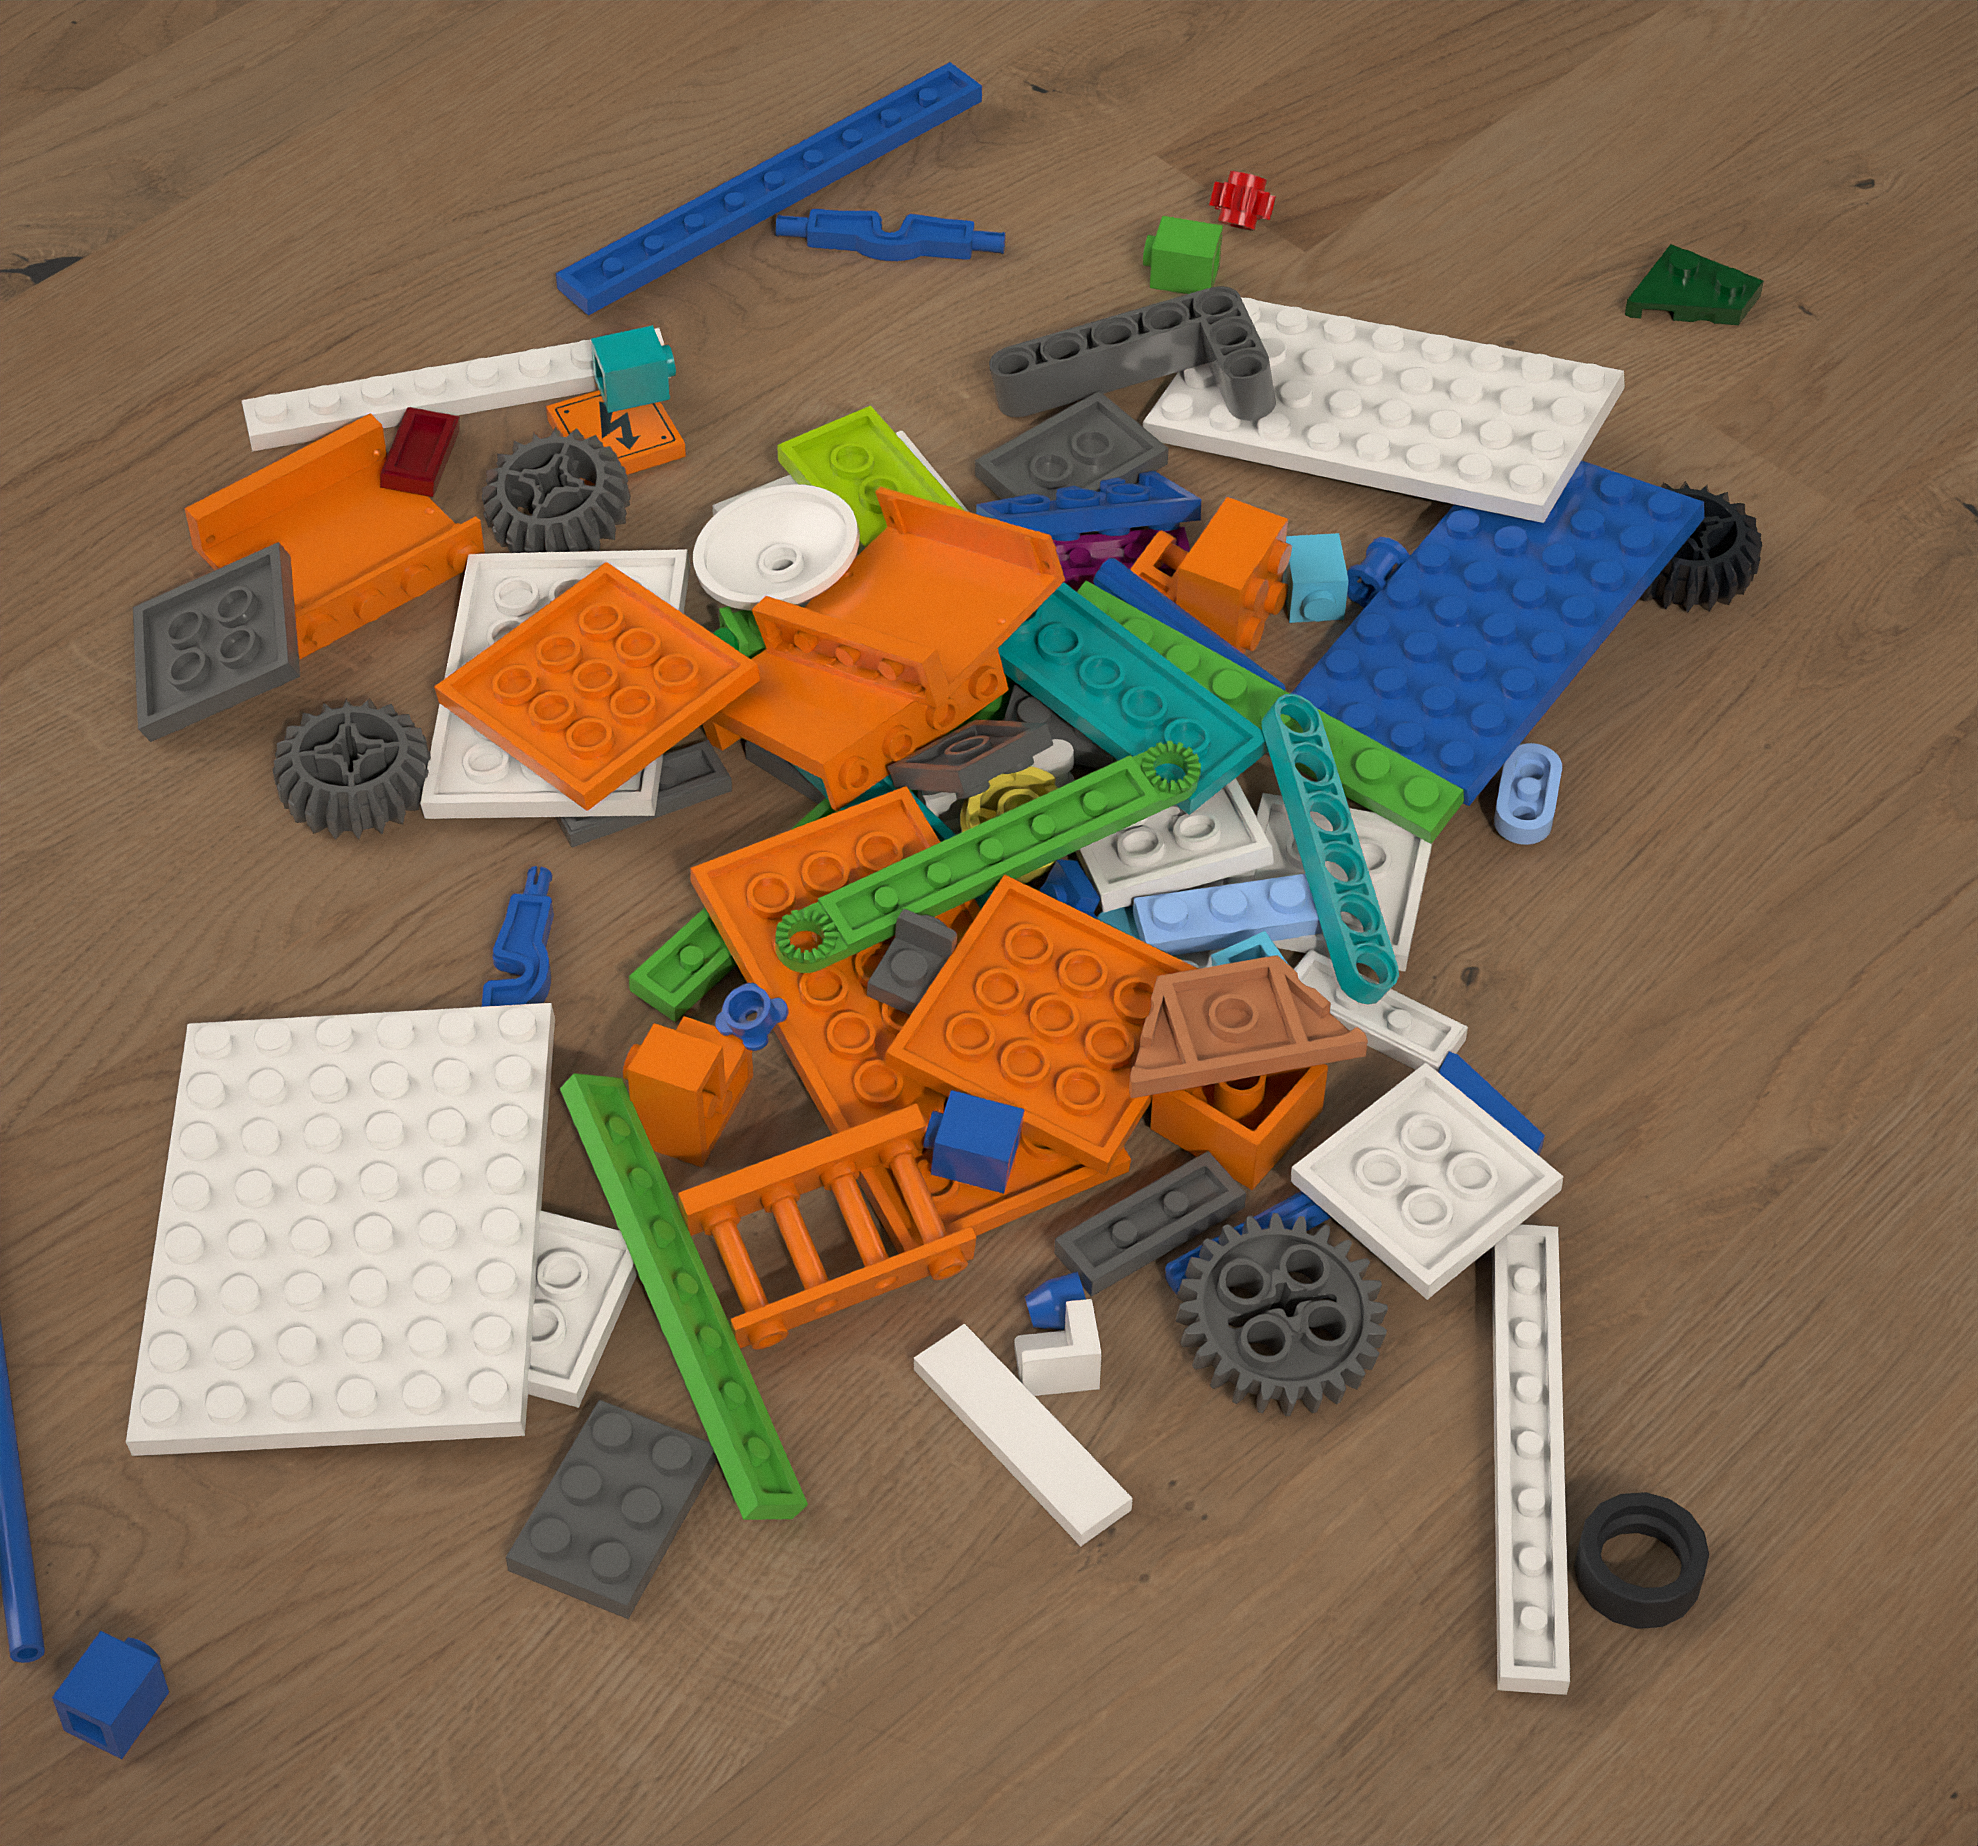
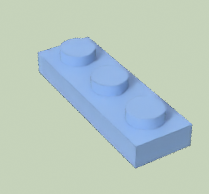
M1306 874L1134 898L1133 915L1140 940L1172 956L1228 948L1263 931H1266L1272 941L1322 934L1321 924Z

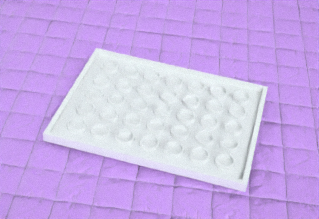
M551 1003L191 1023L187 1025L126 1444L132 1456L525 1436L529 1385L528 1372L531 1358L530 1344L533 1330V1304L535 1303L540 1234L539 1217L542 1206L555 1015Z

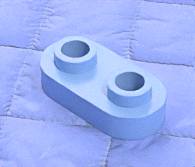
M1535 743L1521 744L1503 765L1494 825L1502 837L1513 843L1524 845L1538 843L1544 840L1552 829L1562 762L1553 750L1544 745Z

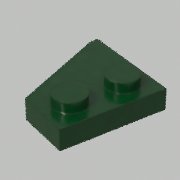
M1670 244L1627 299L1625 316L1641 319L1643 309L1673 311V321L1695 322L1705 320L1714 324L1739 325L1760 298L1764 280L1700 256L1690 250Z

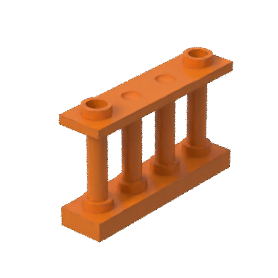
M917 1103L678 1193L679 1210L690 1235L693 1236L703 1231L705 1235H713L745 1312L730 1319V1327L740 1349L751 1345L755 1350L773 1346L785 1339L790 1329L930 1275L933 1280H943L952 1277L968 1266L967 1261L973 1259L976 1236L972 1226L948 1235L915 1160L919 1153L918 1150L924 1148L927 1128ZM883 1164L884 1168L892 1169L924 1242L922 1246L890 1258L856 1182L861 1170L873 1168ZM822 1186L827 1191H833L865 1266L862 1269L830 1281L796 1203L799 1201L801 1194ZM762 1209L766 1213H773L805 1288L804 1291L770 1304L737 1228L741 1221L740 1217Z

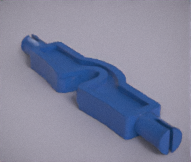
M812 209L809 218L778 214L776 219V236L807 238L808 247L857 251L864 256L884 261H904L920 256L968 260L972 256V251L1004 254L1006 232L974 231V222L967 220L909 214L903 220L898 231L889 233L882 230V218L876 211Z
M537 866L531 867L527 872L523 894H512L510 897L504 923L493 947V963L495 968L499 971L521 977L486 982L483 986L481 1007L544 1003L549 993L551 969L546 946L554 912L552 899L547 894L553 875L545 867L540 868L539 876Z

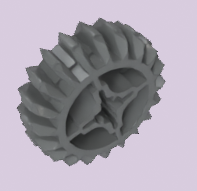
M556 427L551 436L547 438H541L537 433L533 432L532 442L523 445L514 441L513 454H497L496 464L498 468L486 470L487 486L482 488V501L485 509L483 514L488 527L492 528L495 540L500 543L501 547H508L511 553L582 552L586 549L599 551L601 545L599 540H615V525L626 523L627 512L625 508L630 506L629 500L631 498L627 485L629 480L624 466H621L617 454L612 450L611 446L604 447L596 435L585 439L584 435L577 428L567 437H563V434ZM580 478L594 483L595 487L585 485L584 481ZM518 507L527 508L532 517L518 511Z
M346 698L343 707L331 709L323 703L320 715L314 716L303 713L301 726H288L285 740L277 743L273 776L275 785H277L279 799L283 803L284 809H289L295 822H307L313 834L327 827L335 840L344 831H352L358 839H360L363 830L374 828L383 834L386 822L392 821L403 824L406 811L419 810L425 778L429 775L427 766L428 761L431 759V754L428 751L426 738L422 734L421 728H415V724L412 722L409 714L398 715L392 704L377 710L370 698L362 706H353Z

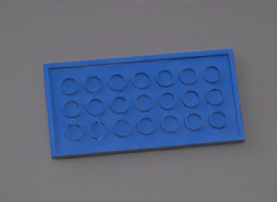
M1581 460L1544 523L1454 504L1389 579L1384 590H1380L1290 694L1304 697L1317 709L1464 790L1463 804L1470 806L1705 518L1704 502Z

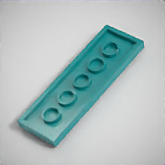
M1064 582L998 648L1004 674L1118 761L1130 755L1134 757L1141 754L1150 747L1154 748L1156 743L1159 742L1166 744L1167 741H1173V744L1176 745L1180 742L1184 744L1183 747H1190L1193 750L1192 753L1198 755V761L1201 763L1199 783L1191 797L1176 804L1188 815L1269 752L1263 731ZM1169 763L1159 765L1154 769L1156 770V776L1160 775L1161 781L1164 778L1167 779V783H1171V780H1175V783H1177L1178 779L1183 780V777L1186 775L1182 768Z

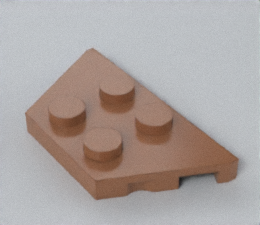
M1278 955L1157 976L1151 997L1149 1016L1146 1017L1136 1063L1130 1073L1129 1093L1131 1098L1365 1057L1368 1040L1365 1033L1358 1027L1350 1031L1330 1013L1331 1003L1315 988L1303 984L1298 978V973Z

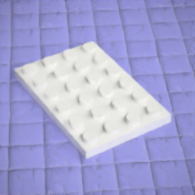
M688 550L469 554L445 678L605 562H608L684 614L690 572ZM439 704L430 751L431 759L428 761L427 766L429 775L425 778L420 802L425 819L655 816L663 754L590 810L586 811L450 710Z

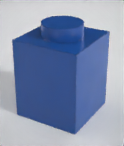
M951 1090L944 1113L932 1112L924 1139V1148L933 1150L931 1175L1004 1194L1020 1143L1025 1109Z
M100 1631L52 1696L64 1731L123 1759L169 1694L159 1655L150 1646L138 1639L129 1637L123 1642Z

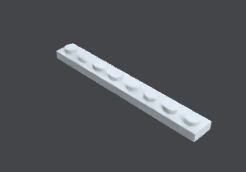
M655 328L660 344L663 346L664 341L660 329ZM582 340L575 343L530 349L523 352L478 358L471 361L426 367L419 370L374 376L332 385H322L275 395H265L263 397L242 400L253 452L319 440L370 413L382 424L384 429L400 426L407 407L458 416L589 393L599 389L594 379L591 340Z
M1520 1224L1492 1247L1497 1690L1567 1695L1570 1684L1558 1227Z

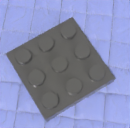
M279 542L133 607L138 730L150 742L300 677L291 556Z

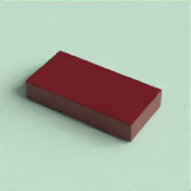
M407 407L381 470L380 488L434 497L460 431V416Z

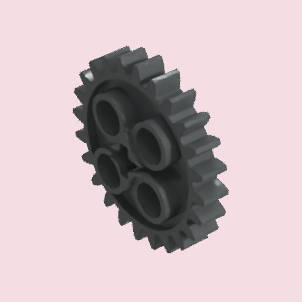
M1273 1213L1268 1228L1261 1229L1258 1222L1251 1215L1246 1217L1242 1235L1226 1224L1222 1228L1219 1244L1206 1238L1199 1253L1200 1258L1191 1257L1185 1272L1188 1279H1182L1177 1298L1184 1303L1179 1305L1175 1317L1176 1322L1188 1325L1184 1329L1180 1343L1182 1347H1200L1192 1364L1195 1370L1211 1365L1216 1369L1210 1383L1211 1388H1218L1228 1381L1235 1385L1232 1397L1233 1403L1238 1404L1249 1392L1256 1395V1405L1259 1413H1264L1270 1399L1280 1401L1281 1409L1285 1416H1291L1298 1399L1303 1400L1311 1413H1316L1322 1401V1392L1337 1405L1341 1402L1346 1391L1345 1384L1357 1390L1365 1377L1364 1369H1373L1380 1354L1375 1348L1381 1347L1387 1333V1329L1378 1324L1383 1322L1388 1307L1386 1304L1374 1301L1377 1299L1382 1283L1379 1280L1362 1281L1370 1261L1365 1258L1350 1262L1346 1258L1352 1245L1349 1239L1335 1247L1328 1244L1329 1226L1324 1225L1313 1236L1306 1233L1305 1217L1299 1216L1291 1230L1284 1229L1279 1214ZM1299 1272L1305 1274L1313 1283L1302 1284L1296 1282L1288 1273ZM1228 1288H1244L1252 1294L1253 1298L1242 1299L1236 1297ZM1229 1325L1234 1326V1327H1241V1328L1233 1329V1328L1229 1327ZM1321 1328L1327 1330L1333 1335L1335 1340H1321L1313 1335L1310 1329ZM1261 1343L1267 1345L1273 1350L1275 1355L1263 1356L1257 1354L1251 1349L1249 1344Z

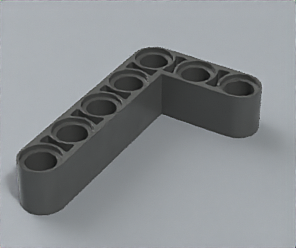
M1224 286L1207 288L1008 346L996 352L989 361L998 407L1003 414L1010 417L1032 415L1083 400L1098 391L1104 394L1206 363L1233 417L1247 421L1257 420L1270 414L1276 406L1269 356L1239 293L1230 287Z

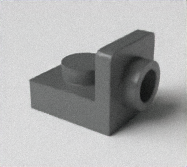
M903 909L896 921L895 938L868 981L867 996L911 1015L956 948L957 933L935 917L929 915L920 916L907 909Z

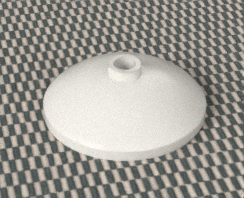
M809 485L773 486L747 494L731 502L715 514L697 538L693 551V564L702 588L712 598L727 606L752 611L751 609L765 596L800 605L828 590L847 571L858 551L860 542L859 528L850 506L831 491Z

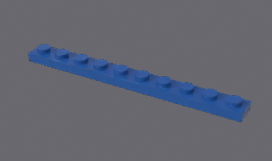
M949 62L557 272V289L589 316L982 102V85Z

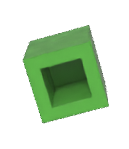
M1162 216L1156 236L1148 235L1144 247L1143 266L1151 267L1150 288L1190 294L1214 287L1220 267L1223 225Z

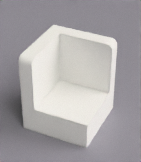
M1092 1299L1066 1302L1065 1331L1019 1335L1015 1338L1014 1350L1019 1381L1034 1396L1100 1389L1101 1348Z

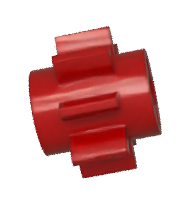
M1230 171L1227 182L1215 181L1209 206L1220 210L1218 222L1239 229L1255 231L1257 220L1261 218L1270 221L1276 196H1272L1269 192L1264 191L1267 180L1248 173Z

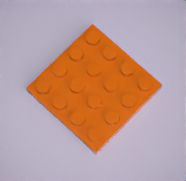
M605 562L438 683L434 688L441 705L588 811L759 682L760 675L757 663L608 562Z
M1004 874L886 1051L885 1066L949 1097L950 1091L953 1090L1025 1109L1021 1134L1106 1176L1153 1098V1095L1131 1098L1129 1082L1132 1067L1135 1066L1145 1019L1149 1016L1151 997L1157 976L1198 968Z

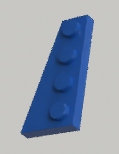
M1156 471L1139 473V484H1125V480L1119 477L1100 481L1099 492L1070 486L1057 489L1056 500L1050 501L1044 495L1028 494L977 504L976 514L1034 531H1040L1051 535L1052 540L1073 541L1079 539L1082 532L1097 531L1103 535L1122 536L1129 534L1131 527L1147 526L1150 529L1159 531L1176 530L1180 528V522L1201 520V499Z

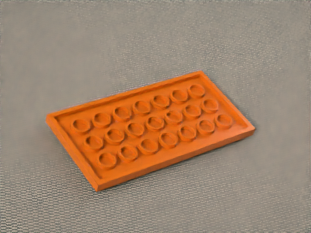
M907 786L691 867L690 881L746 982L757 984L766 991L771 999L781 998L787 1004L789 1012L786 1020L777 1023L773 1030L832 1135L916 1103L928 1127L932 1112L944 1113L949 1098L885 1066L886 1051L910 1015L868 997L867 985L894 940L895 935L812 973H800L787 968L779 960L775 950L777 925L782 921V917L786 914L790 915L792 910L797 909L799 911L818 902V898L940 843ZM972 899L935 916V918L957 933V946L981 909L975 899ZM811 931L797 932L789 939L790 945L793 944L795 950L800 948L803 953H805V950H809L810 953L813 948L817 950L823 941L819 935ZM1021 1134L1020 1143L1003 1194L931 1175L932 1149H920L915 1157L948 1235L972 1226L975 1236L1129 1172L1131 1158L1123 1147L1105 1176ZM883 1164L873 1168L861 1170L857 1180L897 1252L901 1254L924 1245L892 1169L884 1168Z

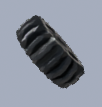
M1686 481L1680 489H1673L1663 482L1662 488L1703 501L1705 518L1643 593L1644 602L1657 598L1663 601L1665 610L1673 603L1683 605L1687 613L1693 605H1700L1709 612L1716 602L1730 605L1735 595H1744L1746 588L1753 581L1754 574L1758 572L1761 560L1762 534L1757 532L1756 518L1745 513L1744 503L1730 504L1728 492L1714 495L1709 492L1708 485L1701 490L1690 489Z

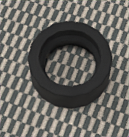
M1647 1492L1619 1494L1600 1503L1585 1520L1574 1563L1578 1588L1591 1607L1612 1622L1636 1629L1663 1627L1684 1617L1698 1600L1709 1559V1550L1705 1532L1689 1511L1671 1499ZM1639 1533L1657 1538L1670 1547L1681 1561L1680 1575L1676 1581L1663 1587L1643 1588L1626 1583L1611 1573L1601 1557L1603 1544L1620 1534Z

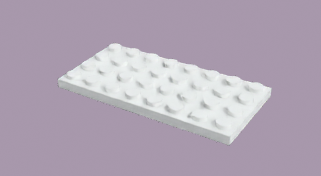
M1241 297L1269 356L1276 399L1274 410L1267 416L1257 420L1247 421L1233 417L1206 363L1177 373L1143 421V428L1160 442L1544 523L1624 390V371L1596 364L1549 357L1545 354L1523 352L1493 344L1476 343L1450 338L1445 335L1403 329L1394 325L1377 324L1352 319L1347 316L1330 315L1304 310L1299 307H1289Z

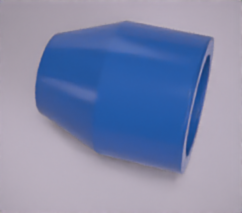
M1078 1271L1046 1280L1025 1296L1033 1328L1065 1329L1066 1302L1086 1300Z

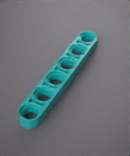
M1284 694L1275 701L1264 715L1262 720L1263 735L1337 981L1349 998L1366 1005L1375 1004L1397 983L1399 977L1398 964L1321 716L1317 708L1304 697L1295 694ZM1280 715H1288L1300 724L1303 733L1294 732L1283 723ZM1295 763H1302L1310 767L1316 774L1318 781L1314 782L1304 778L1297 771ZM1310 812H1317L1325 816L1331 823L1333 831H1327L1317 826L1312 820ZM1325 861L1334 862L1345 871L1348 881H1341L1333 877L1327 870ZM1341 912L1354 915L1361 922L1364 932L1350 929L1343 922ZM1356 963L1366 964L1371 967L1379 978V984H1373L1365 980L1359 974Z

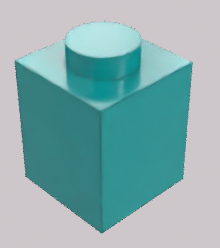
M653 325L591 338L594 379L608 413L670 400L668 377L676 376L675 361L670 346H661Z

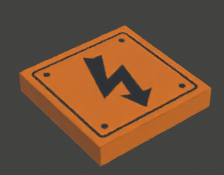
M598 390L546 406L547 420L553 430L556 427L563 434V437H567L576 428L584 435L585 439L596 435L604 447L611 446L612 450L617 454L621 466H624L627 475L686 457L685 442L661 402L608 413ZM581 478L584 481L585 485H595L594 483Z

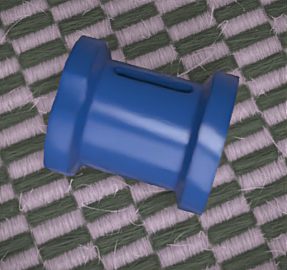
M1379 537L1374 539L1366 549V558L1360 564L1350 566L1347 570L1349 580L1347 596L1365 608L1380 590H1384L1387 586L1386 583L1408 559L1410 554L1399 542L1391 538Z

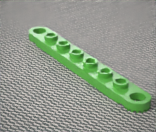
M1167 741L1166 744H1162V742L1156 743V747H1150L1141 754L1134 757L1131 755L822 896L818 898V902L799 911L797 909L792 910L791 914L783 916L782 921L777 925L775 935L776 954L779 960L793 971L800 973L819 971L896 934V921L903 909H907L920 916L929 915L935 917L995 889L1004 874L1017 879L1188 799L1196 791L1201 773V763L1198 761V755H1194L1190 747L1185 748L1183 747L1184 744L1178 742V745L1173 744V741ZM1169 763L1182 768L1186 775L1183 777V780L1178 779L1177 783H1175V780L1167 783V779L1164 778L1161 781V776H1156V770L1154 769L1159 765ZM811 931L819 935L823 941L817 950L813 948L812 952L809 953V950H805V953H803L800 948L795 950V946L793 944L790 945L789 939L797 932Z

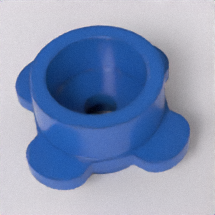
M746 983L734 989L726 997L722 1012L717 1015L715 1024L720 1034L724 1036L734 1035L743 1040L746 1049L757 1051L767 1045L768 1034L777 1023L786 1020L789 1010L783 999H771L766 991L757 984ZM757 1013V1017L755 1020H747V1017L749 1015Z

